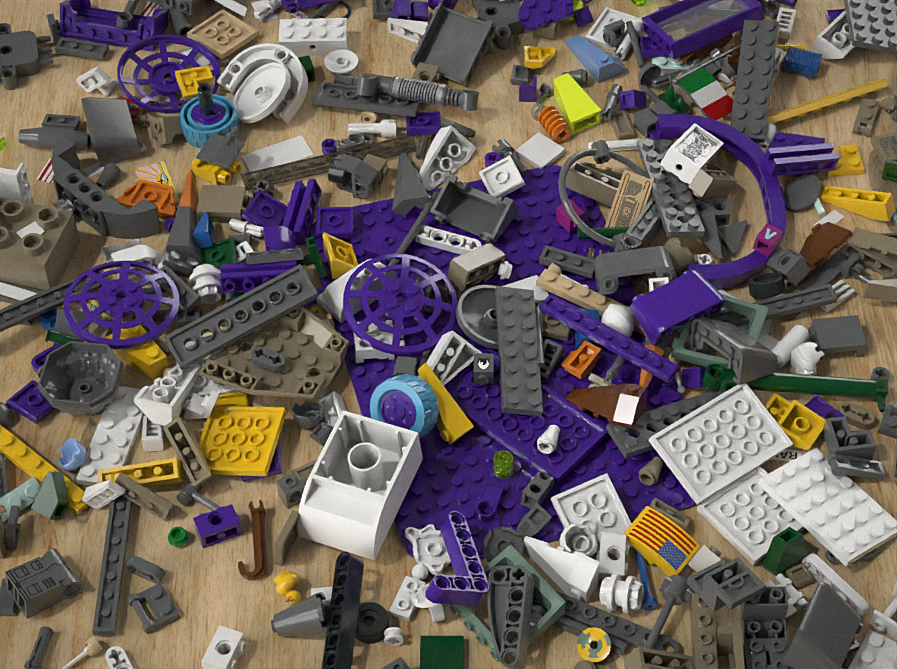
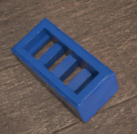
M207 212L203 213L193 233L200 248L209 247L213 244L214 225Z

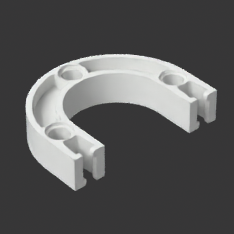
M265 43L245 49L229 63L217 80V83L222 90L226 92L229 90L235 96L243 81L256 69L268 63H280L290 74V85L284 99L272 113L278 119L282 117L284 122L289 124L301 107L307 94L308 78L304 67L291 50L278 44Z

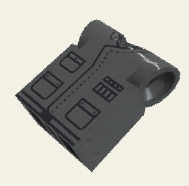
M56 548L47 551L42 558L37 557L5 572L6 590L27 619L61 602L63 598L68 599L78 596L84 590L83 583L66 566L65 559Z

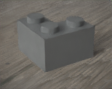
M846 416L827 418L825 420L823 436L829 454L837 453L873 460L876 444L871 430L851 432Z

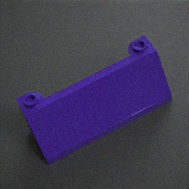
M65 0L60 3L59 36L130 47L144 38L163 35L168 27L169 9L157 8L153 11L152 17L133 14L131 29L116 27L118 11L91 7L90 0ZM158 44L145 47L141 50L154 51L156 50Z

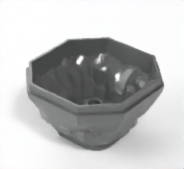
M70 341L47 355L37 388L46 400L62 413H69L74 417L79 415H99L115 399L121 383L124 363L107 344Z

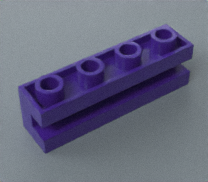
M832 143L768 148L762 162L771 177L834 171L840 158L837 153H832L834 149Z
M309 179L307 186L304 185L303 181L295 182L291 199L288 203V209L284 216L282 226L293 232L295 245L307 244L306 238H309L322 193L315 179Z
M297 261L221 265L222 293L249 292L297 266ZM291 286L289 289H297L298 287Z

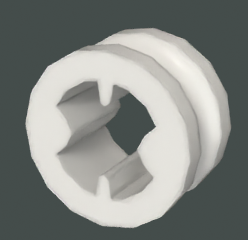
M397 627L387 628L384 631V643L392 647L401 645L403 643V630Z

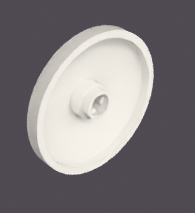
M280 63L265 64L252 72L240 85L234 96L233 104L236 106L238 119L241 122L254 123L265 118L284 99L290 85V74Z

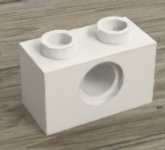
M601 532L597 539L598 551L596 553V561L600 562L599 579L603 580L605 577H611L612 574H620L622 578L624 575H627L628 563H625V555H628L629 551L626 535ZM608 554L615 555L617 560H611Z
M219 625L201 661L203 669H236L237 660L240 655L244 654L246 649L243 633Z

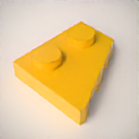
M524 46V66L530 69L542 68L556 56L557 49Z

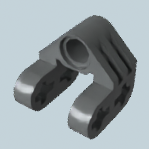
M715 48L713 51L710 52V56L705 58L698 65L695 63L693 66L689 68V70L692 71L693 69L705 64L706 62L720 56L721 52L718 50V48ZM724 57L705 67L713 77L721 70L729 79L736 75Z

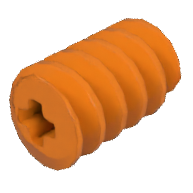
M547 106L539 113V123L555 143H563L570 138L572 134L570 126L555 106Z

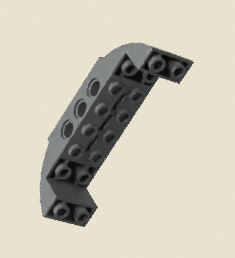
M64 136L59 140L54 148L51 159L54 173L52 178L58 200L63 198L64 201L67 199L71 201L75 207L73 213L103 237L140 239L161 233V222L157 213L158 208L154 203H150L144 198L130 209L119 204L113 196L106 194L101 187H97L91 179L81 174L79 171L80 160L76 153L77 147L75 143L71 140L69 141Z
M766 587L765 592L741 604V633L745 669H792V667L782 663L789 649L785 622L788 609L786 587Z

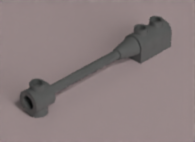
M666 575L659 589L666 602L644 648H654L673 606L681 605L683 601L688 602L692 591L689 590L690 586L682 576L672 575L669 577Z

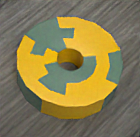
M593 627L584 630L579 635L577 651L586 661L598 663L607 659L610 655L612 640L604 630ZM593 641H596L598 643V647L596 649L591 648V643Z

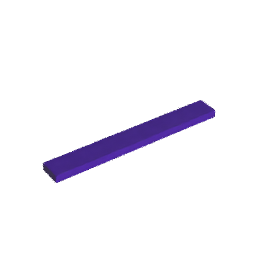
M552 294L539 306L540 311L667 383L679 371V366Z

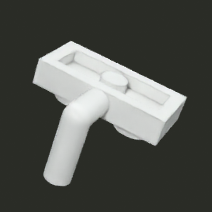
M99 66L79 76L76 80L87 93L97 88L105 96L111 93L117 83L115 79L109 81L111 77Z

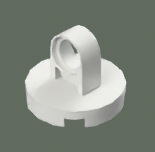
M429 584L417 588L416 594L411 593L413 605L420 608L429 607L434 623L445 620L442 604L432 603L425 596V591Z

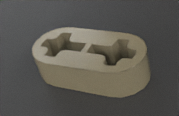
M843 402L839 405L838 411L843 417L846 416L848 424L862 430H869L873 427L875 416L871 411L851 402Z

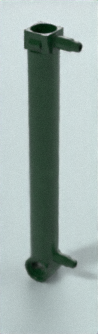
M716 363L707 366L702 381L706 389L717 391L721 388V394H723L729 388L738 385L733 381V377L736 376L733 369L724 368ZM776 372L746 383L751 390L872 399V401L877 402L880 412L885 411V399L888 395L887 379L882 378L869 380Z

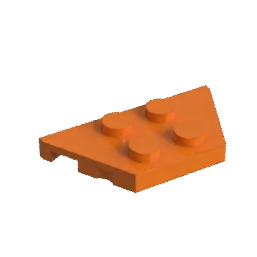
M140 179L132 187L124 190V195L116 199L119 204L130 209L145 198L157 206L159 217L175 218L173 186Z

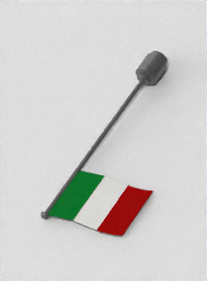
M741 44L679 78L672 79V83L678 85L688 94L707 118L717 121L731 113L734 101L705 67L740 49Z

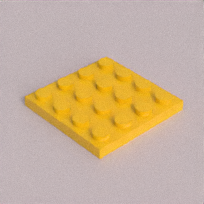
M214 406L209 418H207L199 440L211 475L267 476L287 414L285 407Z

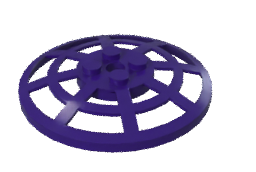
M156 35L144 38L127 48L119 60L117 78L123 93L138 106L153 112L177 114L183 108H179L178 105L185 104L190 100L184 101L183 99L177 101L176 95L182 93L175 77V71L184 70L189 64L194 68L201 67L193 60L198 52L209 60L213 67V70L210 71L212 76L215 75V84L211 92L215 94L219 87L217 80L221 76L220 66L214 54L207 47L191 38L179 35ZM166 43L184 45L192 48L188 56L176 52H167ZM159 44L160 53L149 55L143 60L135 54L145 47ZM129 58L138 64L134 70L133 78L122 76L124 66ZM159 58H161L162 61L161 63H158L153 67L147 64ZM168 58L181 59L183 62L181 64L170 62ZM142 68L149 72L148 79H138ZM124 83L134 85L137 92L144 98L138 100L126 90ZM140 85H149L153 91L147 95ZM163 95L169 96L170 102L160 100L154 102L152 99L154 96ZM153 102L159 105L171 106L172 108L155 107L147 103Z
M388 254L375 257L359 266L350 276L345 286L343 310L348 325L364 343L381 352L393 355H414L426 352L436 347L442 335L450 332L456 321L458 301L451 282L436 266L415 256ZM384 260H402V265H391L381 269L373 265ZM410 261L419 263L436 274L429 277L421 270L410 267L409 263ZM366 268L372 273L363 285L362 290H350L354 279L363 269ZM401 270L400 278L391 280L384 273ZM409 271L418 274L424 280L416 283L408 279ZM375 278H378L383 283L380 291L368 290ZM443 280L451 292L452 305L441 302V294L436 282ZM431 286L436 300L425 298L422 289ZM401 296L407 301L399 302L396 298ZM361 297L362 308L367 317L359 324L351 312L349 298ZM367 298H378L380 308L372 313ZM424 305L435 308L428 320L421 314ZM440 310L450 312L451 317L448 324L441 333L436 335L431 325L437 319ZM385 314L387 317L395 320L394 327L383 323L378 318ZM415 318L419 323L418 326L412 328H402L403 321ZM373 323L380 329L392 333V345L373 338L364 329ZM424 330L430 339L418 345L400 346L401 335L415 334Z
M127 260L113 261L95 266L77 277L66 292L63 309L70 329L82 340L88 343L107 344L111 349H128L150 343L167 332L178 316L180 301L177 287L166 273L152 265ZM122 267L121 269L109 270L101 274L96 273L108 268ZM130 267L146 269L156 274L149 276L141 271L130 269ZM120 273V278L108 281L104 278L108 275ZM128 273L138 275L144 279L138 282L129 280ZM87 277L91 278L81 294L70 296L81 281ZM164 278L170 284L173 299L162 296L161 289L156 282L157 280ZM98 282L102 285L99 292L88 293L94 283ZM151 284L155 289L156 295L145 294L142 287ZM118 297H125L123 300L117 299ZM98 299L99 307L91 312L86 300ZM78 301L81 303V308L86 317L79 324L75 322L71 315L69 303ZM145 301L155 302L147 313L141 309ZM161 303L171 305L172 309L168 317L162 324L157 326L151 318L156 314ZM105 313L108 316L114 317V322L102 320L98 316ZM134 314L139 317L133 321L122 322V318ZM91 322H94L99 326L113 329L112 339L93 335L84 329ZM144 323L151 330L138 337L120 339L121 329L136 327Z

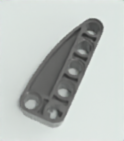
M521 565L496 566L489 573V624L496 652L506 669H524L526 665L535 582L530 572ZM517 617H520L517 622H514ZM518 637L517 641L512 643L513 639ZM513 658H516V660L512 664H510V661Z

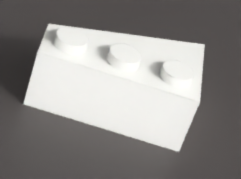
M450 331L442 335L426 363L444 386L474 360V353L482 352L454 331Z

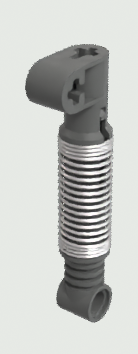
M362 73L358 75L356 93L363 96H372L379 92L390 94L391 97L430 103V105L433 104L441 107L451 105L467 111H476L478 107L479 92L474 90L461 91L440 83H431L401 76L392 78L370 73Z

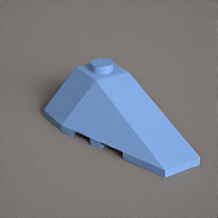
M580 35L564 40L565 45L598 83L628 71L618 58Z

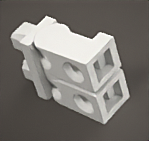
M386 320V322H383L389 326L394 327L392 325V320ZM373 323L364 329L373 338L392 345V333L380 329ZM354 333L356 363H362L364 359L370 358L386 359L389 357V359H395V355L372 348ZM400 340V346H405L404 340Z

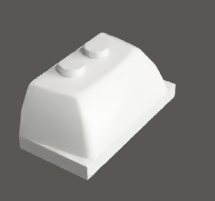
M371 259L344 273L329 284L325 291L317 297V302L340 323L346 320L343 310V294L346 283L359 266ZM377 262V263H374V264H373V265L376 266L378 269H381V268H383V267H387L386 265L382 264L381 262ZM366 268L363 269L354 279L350 290H362L363 285L372 273ZM394 271L384 273L390 280L398 278ZM375 278L368 290L380 291L383 283L378 278ZM361 297L349 298L353 315L363 309ZM367 298L368 305L378 298Z

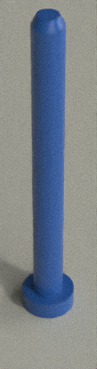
M635 549L641 583L644 586L645 600L642 602L643 609L651 611L658 607V603L652 595L646 560Z

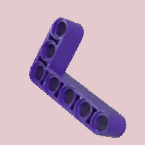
M452 511L445 519L440 531L455 575L439 574L434 576L425 591V596L430 602L436 604L476 606L480 604L488 592L489 584L465 517L459 512Z

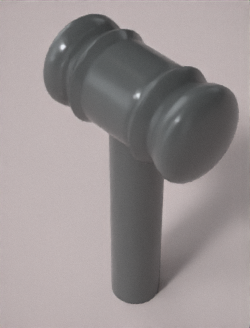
M190 481L180 491V494L176 496L182 505H188L194 499L211 511L220 508V506L199 494V491L202 490V484L195 488Z

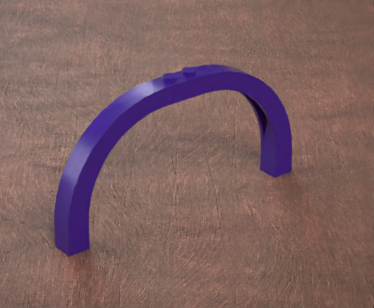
M658 114L656 123L658 139H679L695 123L722 141L724 144L721 148L737 157L754 175L761 191L767 223L783 231L780 244L769 257L754 250L747 256L735 261L722 264L688 265L687 270H698L716 290L732 288L748 282L751 277L759 275L767 269L768 266L765 263L780 248L786 228V201L782 197L783 188L780 186L777 176L770 177L762 162L765 152L745 134L722 122L689 114Z

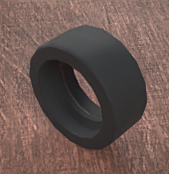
M780 273L759 274L748 280L749 293L754 298L775 297L784 293L786 289L784 276Z

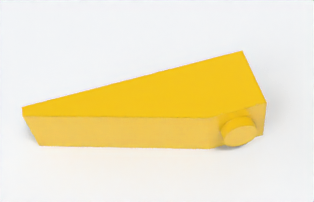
M825 185L818 196L821 201L871 220L889 222L896 211L892 193Z
M424 363L418 369L420 378L432 388L437 398L439 412L436 424L441 437L451 445L468 433L474 426L428 364Z
M178 458L98 470L99 483L108 480L115 482L120 473L132 478L143 487L185 482L184 467Z

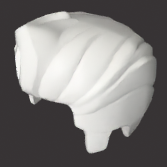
M610 304L603 313L601 322L630 338L634 330L633 314L625 306Z
M806 342L792 350L790 361L797 374L816 375V369L818 368L816 363L824 355L823 351L817 352L815 350L817 344Z
M571 524L563 530L560 538V547H564L565 552L573 554L577 551L591 557L598 551L596 537L588 526Z

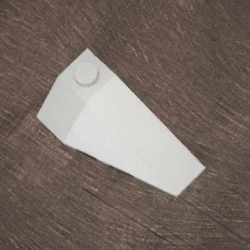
M452 125L439 130L430 145L419 171L423 181L422 185L427 188V191L433 190L449 174H453L456 169L468 162L476 149Z
M193 364L181 370L179 365H176L167 371L165 377L162 379L158 377L154 380L153 385L143 387L135 397L134 403L153 423L162 426L167 425L180 416L201 369V365Z
M526 536L524 538V552L566 594L586 603L598 586L600 562L577 551L573 554L565 552L564 547L551 548L547 542Z

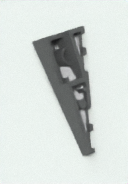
M407 153L399 155L392 207L393 212L403 217L414 206L421 209L431 199V196L426 192L427 188L422 185L423 181L417 169L412 166L413 162L408 158L409 154Z

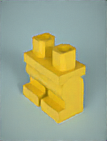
M197 158L191 162L195 176L212 182L216 186L220 182L227 184L231 180V172L238 174L242 169L241 163L237 160L233 161L229 169Z

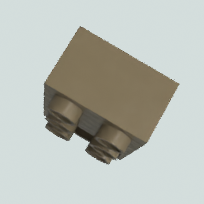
M0 197V282L40 291L57 286L80 243L74 213L51 206H42ZM34 221L45 231L42 234L30 233L23 238L16 233Z

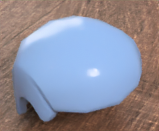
M70 438L61 446L62 458H58L62 469L73 471L84 463L86 449L77 439Z

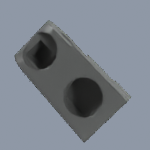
M539 471L522 491L521 505L532 509L536 503L541 506V503L551 492L555 484V478Z

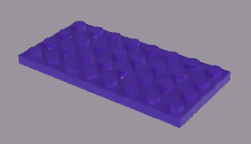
M486 348L482 353L494 354L493 384H474L473 360L444 385L472 424L538 471L554 477L555 483H559L609 435L605 426L542 383L543 413L541 416L502 413L499 354L491 348ZM550 425H556L560 429L556 449L550 454H544L537 448V440Z

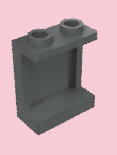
M858 315L812 319L808 332L810 339L813 340V343L817 344L815 349L817 352L823 351L825 354L855 351L856 357L865 356L867 342Z

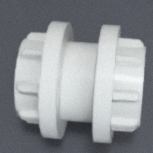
M210 264L196 267L189 277L192 289L202 298L200 303L204 305L218 302L224 294L221 291L220 284L221 271Z
M612 574L611 577L603 579L600 588V603L606 606L608 611L615 612L617 606H620L623 613L631 614L633 610L638 611L641 608L644 586L637 581L636 577L628 576L626 581H622L620 574Z

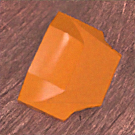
M584 341L577 350L570 352L561 366L564 367V370L580 379L586 378L597 364L602 349Z

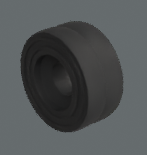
M374 602L360 604L355 638L367 644L381 641L384 638V631L389 628V616L386 609ZM367 619L376 621L375 625L371 627L365 626L364 622Z

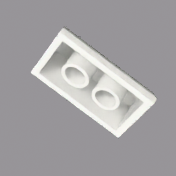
M846 10L815 39L811 50L822 54L823 59L844 58L855 47L851 43Z

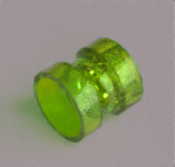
M505 450L495 453L493 457L494 475L501 479L509 478L513 473V455Z

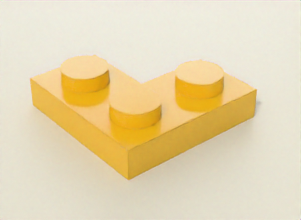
M208 65L175 71V77L184 101L198 96V85L213 82V76Z
M840 145L839 153L841 158L834 171H827V175H863L864 167L858 145Z

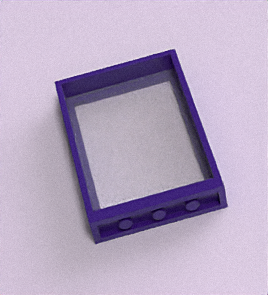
M681 0L641 18L644 32L672 59H676L743 29L744 20H764V7L762 3L756 0Z

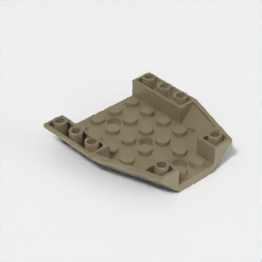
M274 297L271 298V301H273V302H276V301L279 300V299L274 298ZM258 304L254 307V310L260 311L264 305ZM298 307L224 347L215 361L210 359L206 361L199 375L252 395L302 399L323 398L341 371L349 341L303 307ZM256 347H265L282 354L286 362L285 370L280 373H273L254 365L251 360V351ZM243 348H251V350L246 352L242 351ZM314 372H317V373L320 374V375L315 376V377L310 376V374H312V373H314Z

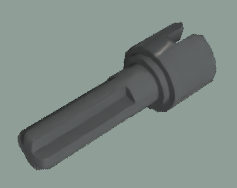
M499 139L497 141L499 146L493 145L492 151L498 153L502 158L510 155L522 177L526 176L528 170L514 155L513 147L505 139Z

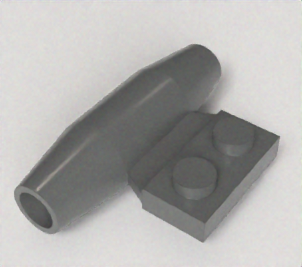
M46 114L42 127L20 129L18 135L19 143L45 149H54L63 136L69 141H73L77 149L89 148L91 137L88 133L77 131L81 123L80 116Z

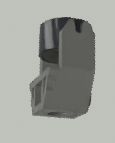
M341 154L337 155L331 163L328 180L335 183L339 189L353 193V198H369L378 184V171L361 159Z

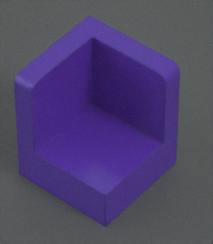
M533 76V85H519V102H536L537 76Z
M634 89L620 92L621 110L647 108L646 92Z
M706 368L682 369V386L685 388H705L702 381Z

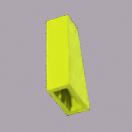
M569 73L553 79V93L563 118L570 126L571 135L601 123V109Z

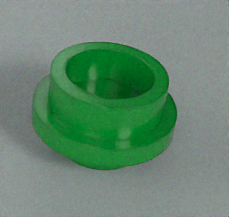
M174 527L168 534V541L174 547H181L189 540L188 532L182 527Z

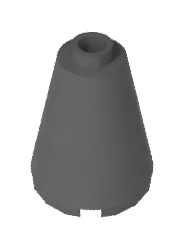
M323 592L316 593L275 614L274 619L271 620L273 632H277L278 636L326 635L329 606L323 604L322 600H326Z

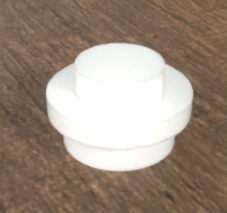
M504 261L503 264L499 265L498 275H500V279H509L512 264Z

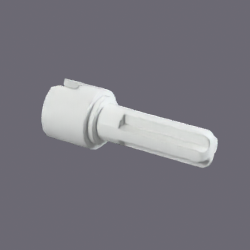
M382 120L380 123L348 124V133L381 134L382 137H397V121Z

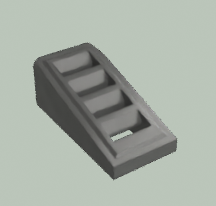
M548 339L543 344L544 356L552 358V360L544 358L545 363L549 364V366L542 368L546 370L545 373L540 371V377L546 380L564 352V346ZM547 351H552L555 353V355L550 354Z

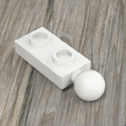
M417 564L412 568L413 578L405 577L389 610L391 616L410 621L416 609L412 602L411 593L416 594L418 587L426 585L422 581L428 576V569L424 564Z

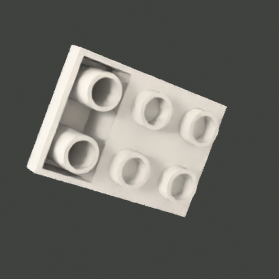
M342 410L306 482L299 507L298 535L375 561L423 458L418 432Z

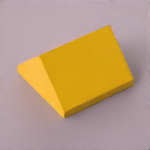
M327 233L322 235L324 254L332 279L339 278L358 265L352 244Z

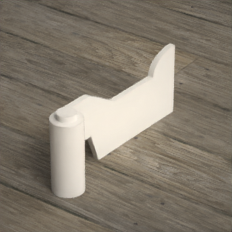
M722 289L717 290L721 294L735 298L734 296L728 294ZM773 319L764 320L758 342L776 354L778 358L777 368H782L790 360L792 350L798 345L806 343L810 338V334L803 326L795 325L781 341H778L768 335ZM748 325L740 326L738 328L741 329L743 332H746Z

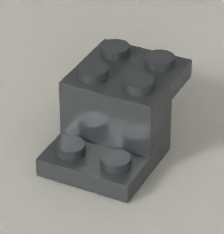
M739 557L726 564L720 560L687 579V584L714 612L726 605L733 609L766 590V585Z

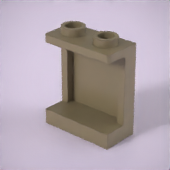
M202 185L197 208L198 222L204 212H207L209 217L237 218V220L243 221L242 215L247 209L245 206L249 205V194H246L245 187Z
M719 626L716 638L717 656H728L729 669H745L741 626Z

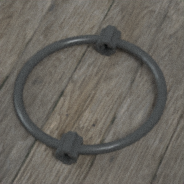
M599 140L591 145V149L581 150L566 160L559 174V194L567 214L585 234L601 244L613 247L615 252L622 251L620 249V241L625 233L614 235L612 239H609L592 230L576 214L570 204L566 191V177L570 167L577 160L587 156H594L596 164L606 163L612 158L623 163L636 174L647 178L646 173L636 163L619 153L610 151L606 141ZM661 219L641 246L646 245L656 237L662 225Z

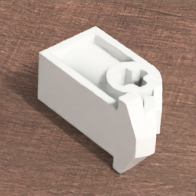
M142 244L111 253L113 261H138L158 268V264L163 258L162 254ZM130 267V269L138 270L146 274L151 272L149 270L138 267ZM128 273V279L138 277V275Z

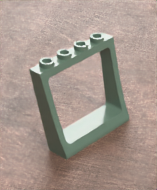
M721 294L725 300L723 308L749 318L745 333L758 341L768 307ZM692 322L676 330L679 335L678 338L675 337L670 346L673 348L672 358L704 367L716 363L724 368H728L729 359L686 350L683 347Z
M509 545L484 566L483 569L487 580L489 579L490 571L496 566L521 565L533 576L535 582L533 597L548 612L529 630V647L565 614L566 602L512 545ZM450 604L449 607L453 615L456 617L460 615L462 617L465 628L468 631L473 630L477 634L478 642L482 646L487 645L491 649L490 654L493 659L498 661L499 656L496 652L491 632L466 605Z

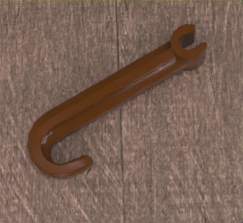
M259 500L260 505L258 508H254L252 501L249 503L252 518L255 569L250 573L246 572L243 562H238L240 575L247 580L260 579L268 569L264 519L266 511L261 500Z

